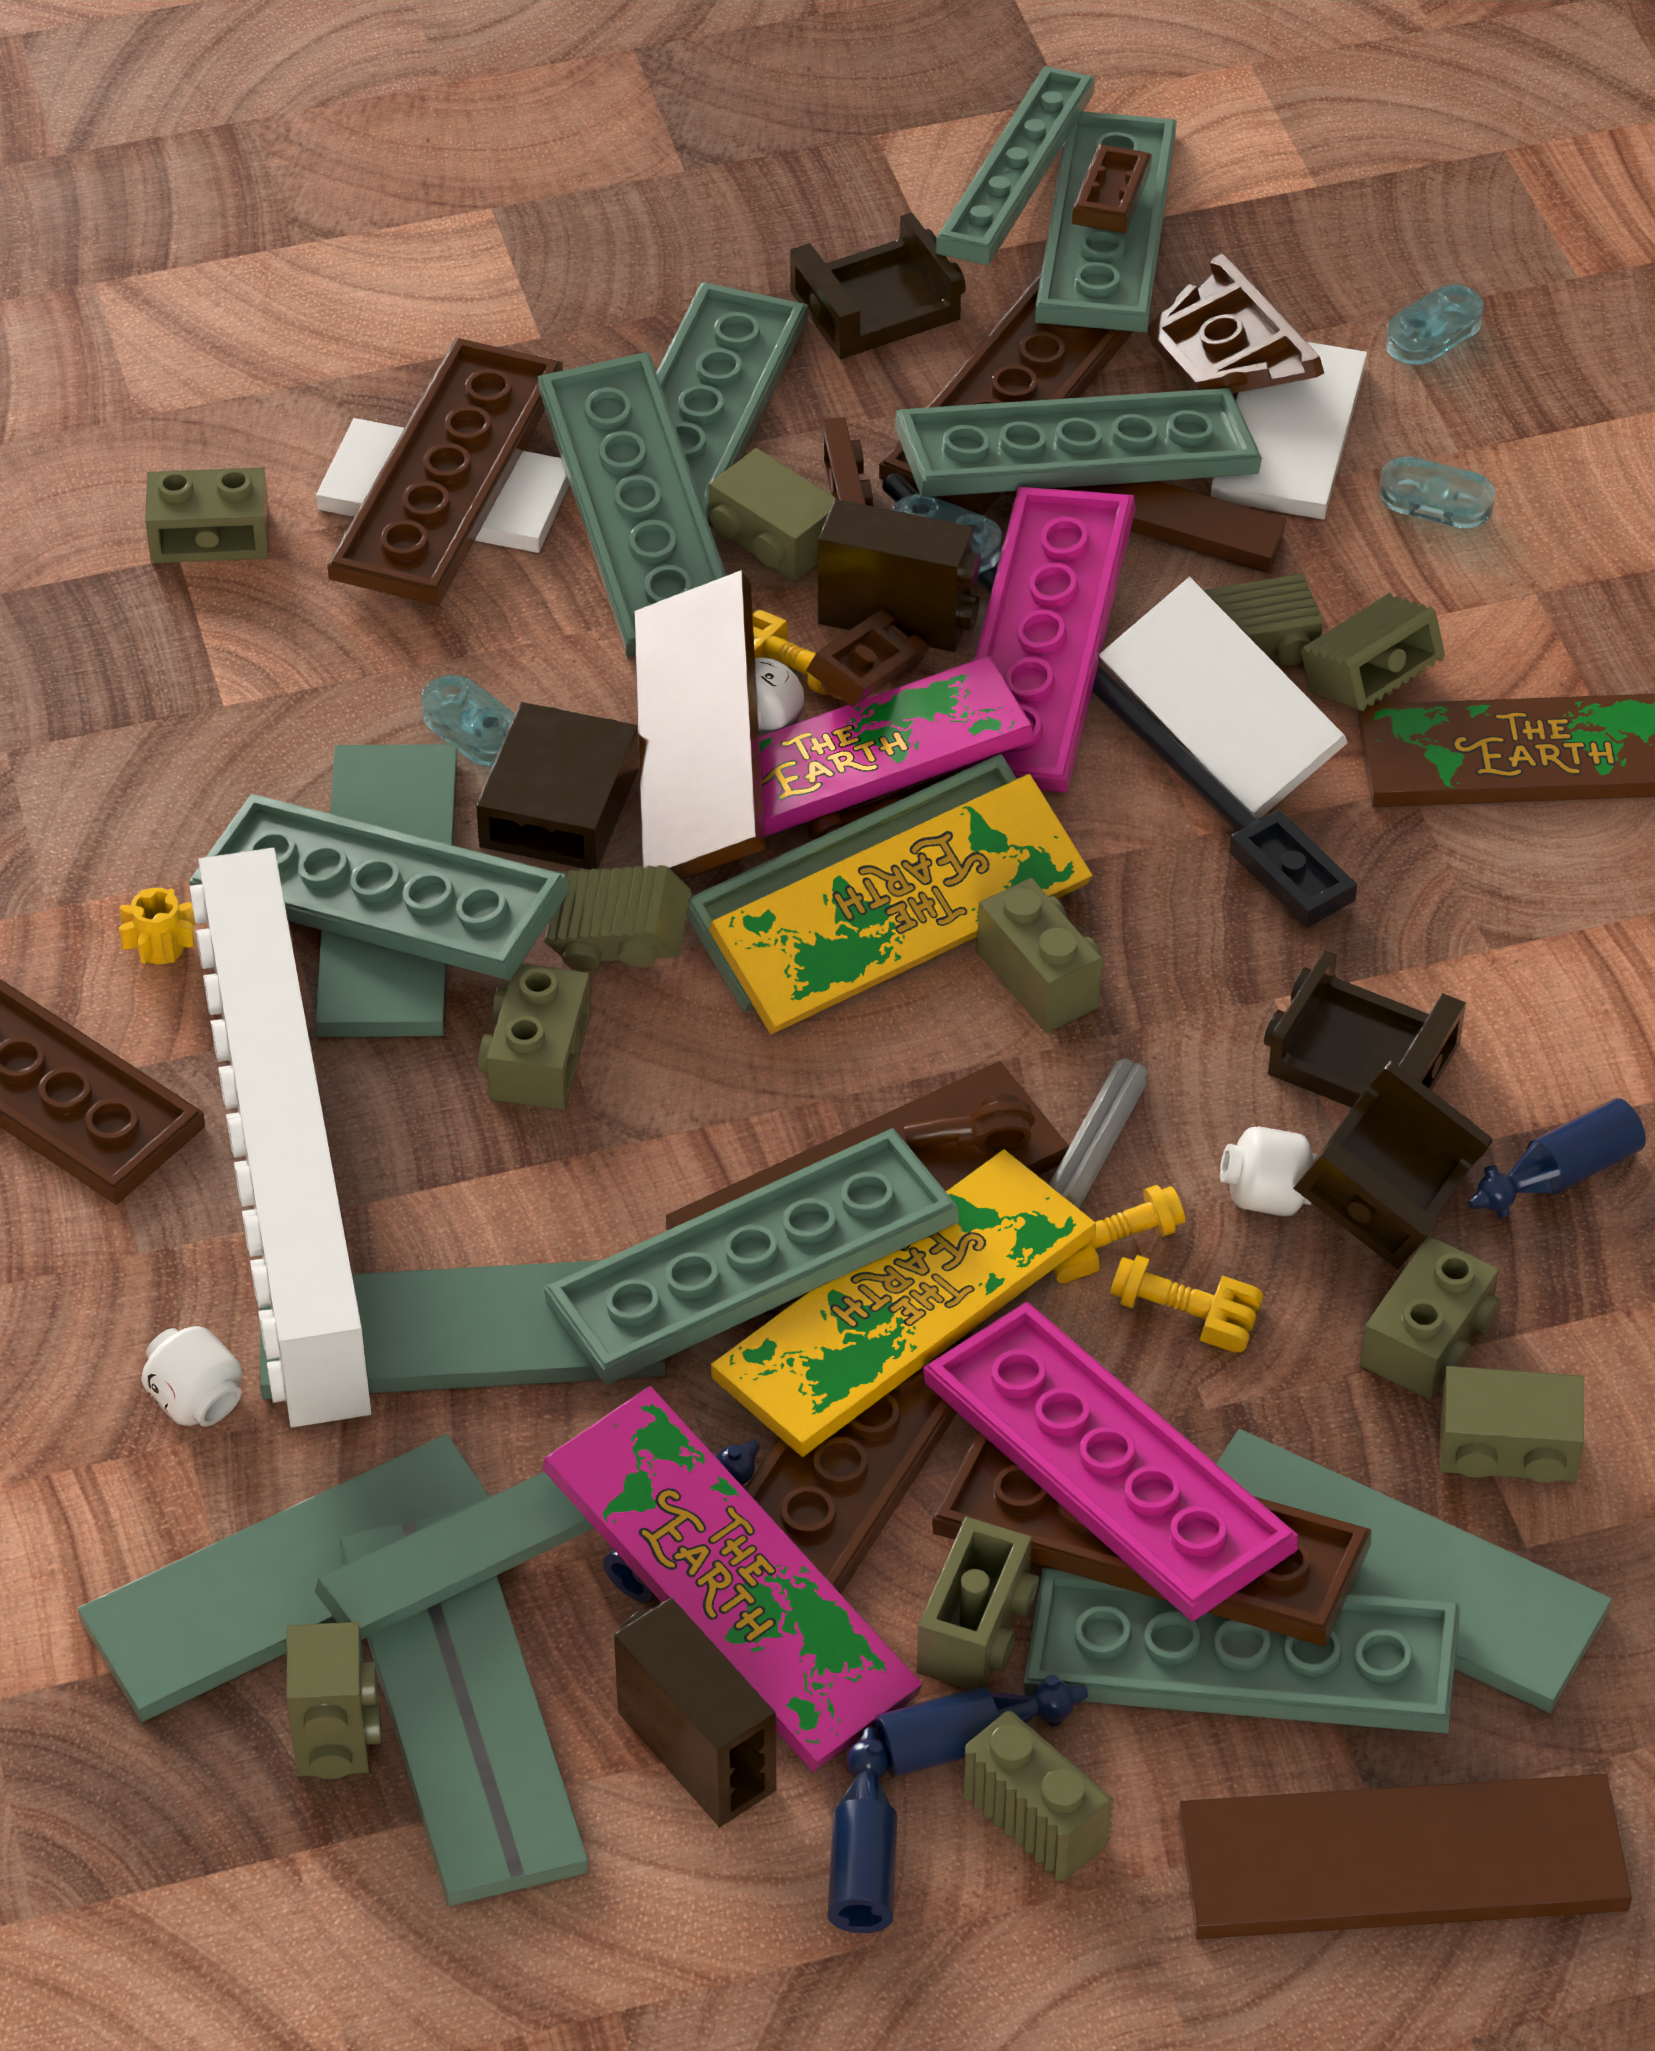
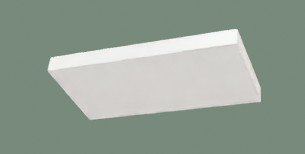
M1307 342L1320 356L1325 374L1316 378L1238 392L1236 403L1262 457L1259 474L1214 477L1211 497L1242 506L1325 520L1362 382L1367 352Z
M353 418L316 494L317 510L354 517L403 432L404 427ZM523 451L475 541L539 553L570 485L562 459Z
M1190 576L1099 654L1103 664L1161 725L1259 819L1348 743L1345 735Z

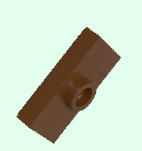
M1098 145L1073 206L1072 224L1127 233L1151 171L1152 154Z

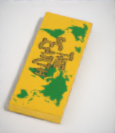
M1029 773L721 916L711 922L708 930L769 1033L772 1035L978 936L979 902L1029 878H1032L1048 897L1053 896L1058 899L1087 885L1093 875Z
M1003 1149L946 1191L958 1207V1223L808 1292L711 1363L712 1379L801 1457H804L1096 1237V1222Z

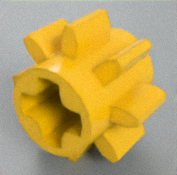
M144 889L133 898L131 905L120 906L122 925L119 927L121 947L123 950H131L137 947L142 964L147 962L156 965L173 963L182 954L184 947L192 948L196 945L193 929L196 924L192 902L179 905L174 889Z

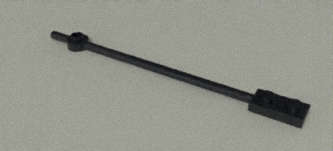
M893 473L884 480L882 485L883 491L906 513L973 527L972 518L966 510L948 503L931 505L899 473ZM973 545V552L981 554V565L977 581L991 594L998 568ZM1098 665L1092 692L1237 831V833L1231 835L1229 853L1303 925L1308 928L1356 900L1357 883L1280 810H1277L1260 820Z

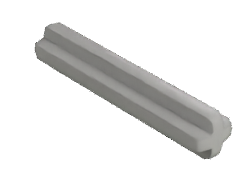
M1123 1058L1115 1063L1049 1183L1053 1189L1078 1209L1147 1084L1145 1078L1148 1074L1147 1069L1141 1063H1133L1127 1058Z

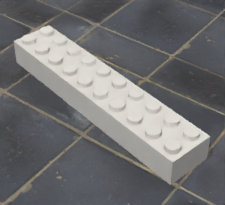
M275 848L198 858L202 884L190 886L195 924L207 922L208 925L207 929L196 930L201 968L214 967L215 971L214 974L203 975L210 1015L222 1013V1019L211 1021L216 1059H218V1062L230 1061L229 1066L218 1067L223 1103L226 1109H238V1113L226 1114L231 1151L234 1158L246 1157L245 1161L234 1162L239 1200L242 1207L254 1206L252 1210L242 1211L247 1249L249 1250L250 1257L262 1255V1259L250 1261L255 1298L258 1308L271 1307L268 1310L258 1311L264 1351H266L267 1360L279 1358V1361L267 1362L273 1403L286 1401L290 1428L371 1415L362 1328Z

